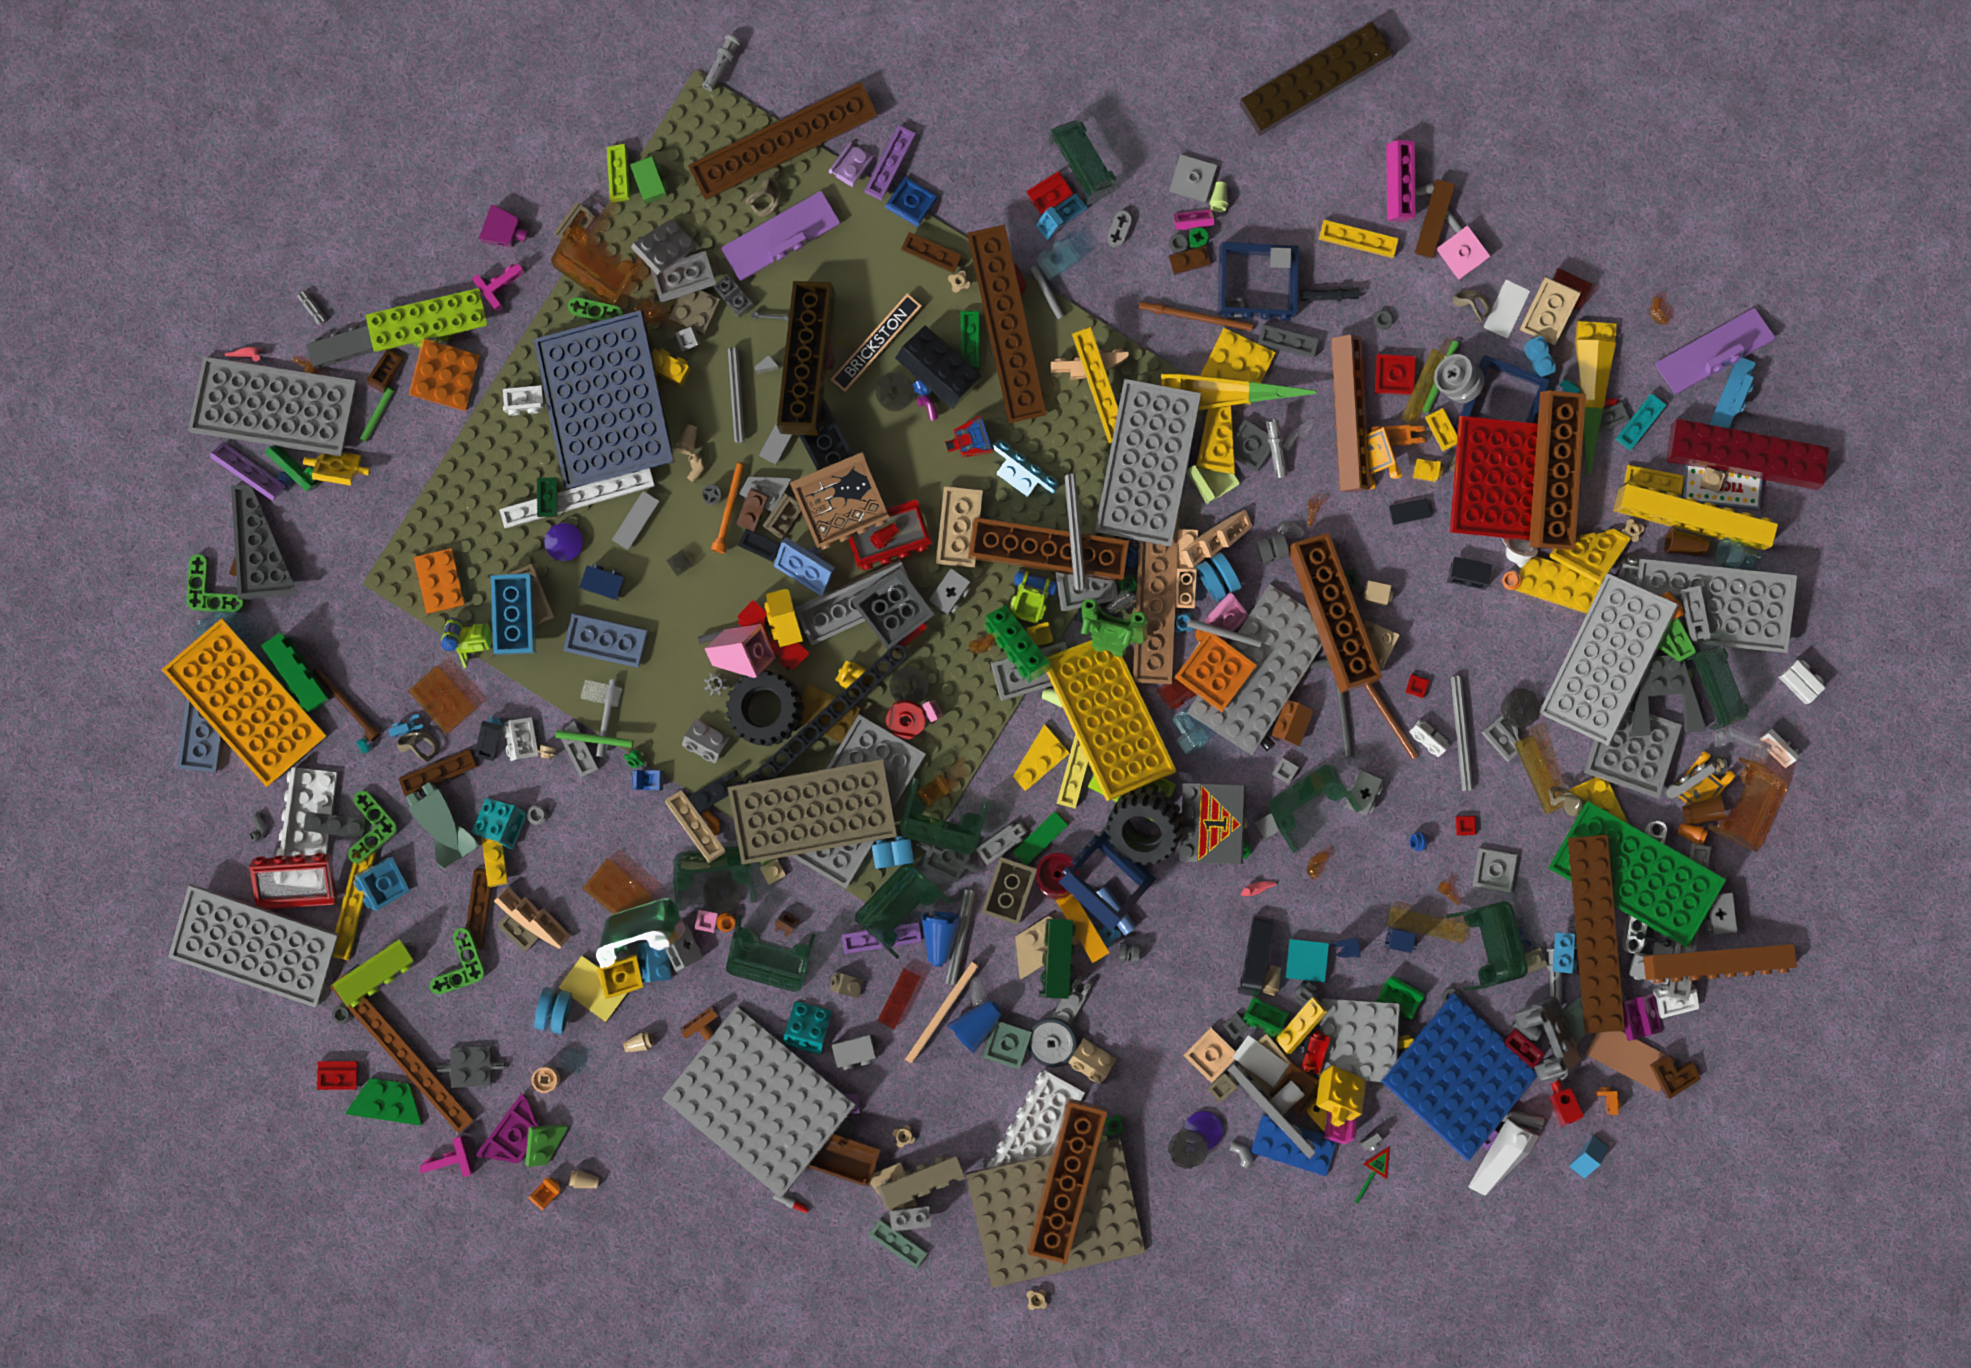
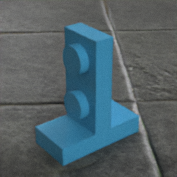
M1075 193L1055 208L1052 206L1048 208L1036 224V227L1046 240H1049L1057 230L1084 213L1087 207Z

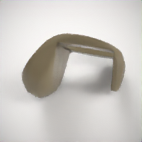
M772 177L765 178L762 181V189L754 192L746 199V204L751 206L758 216L766 217L776 209L781 194L778 181ZM760 195H768L772 200L771 204L765 209L758 211L752 202Z
M1465 290L1454 295L1453 303L1455 306L1463 307L1471 304L1478 317L1475 320L1476 323L1483 322L1491 310L1486 297L1478 291ZM1475 298H1478L1483 303L1486 309L1485 313L1482 314L1478 310Z
M416 731L401 736L397 741V748L400 752H407L409 749H412L421 760L427 763L436 753L438 742L431 735ZM419 738L426 740L434 748L429 756L416 747L415 743Z
M1549 787L1548 793L1551 805L1556 806L1563 801L1564 810L1569 816H1577L1583 808V800L1580 796L1572 794L1565 788ZM1554 791L1563 792L1565 794L1555 798Z

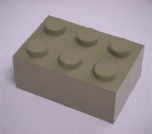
M999 857L981 913L1018 925L1037 869Z

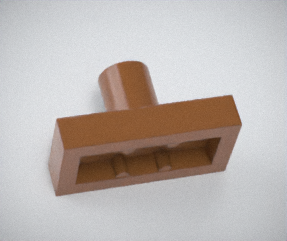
M710 1006L682 1026L680 1030L685 1039L697 1031L705 1040L710 1039L714 1032L708 1023L718 1017L717 1011L713 1006Z

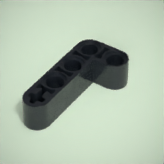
M1253 916L1244 969L1240 978L1241 985L1238 988L1239 994L1258 997L1261 991L1273 919Z

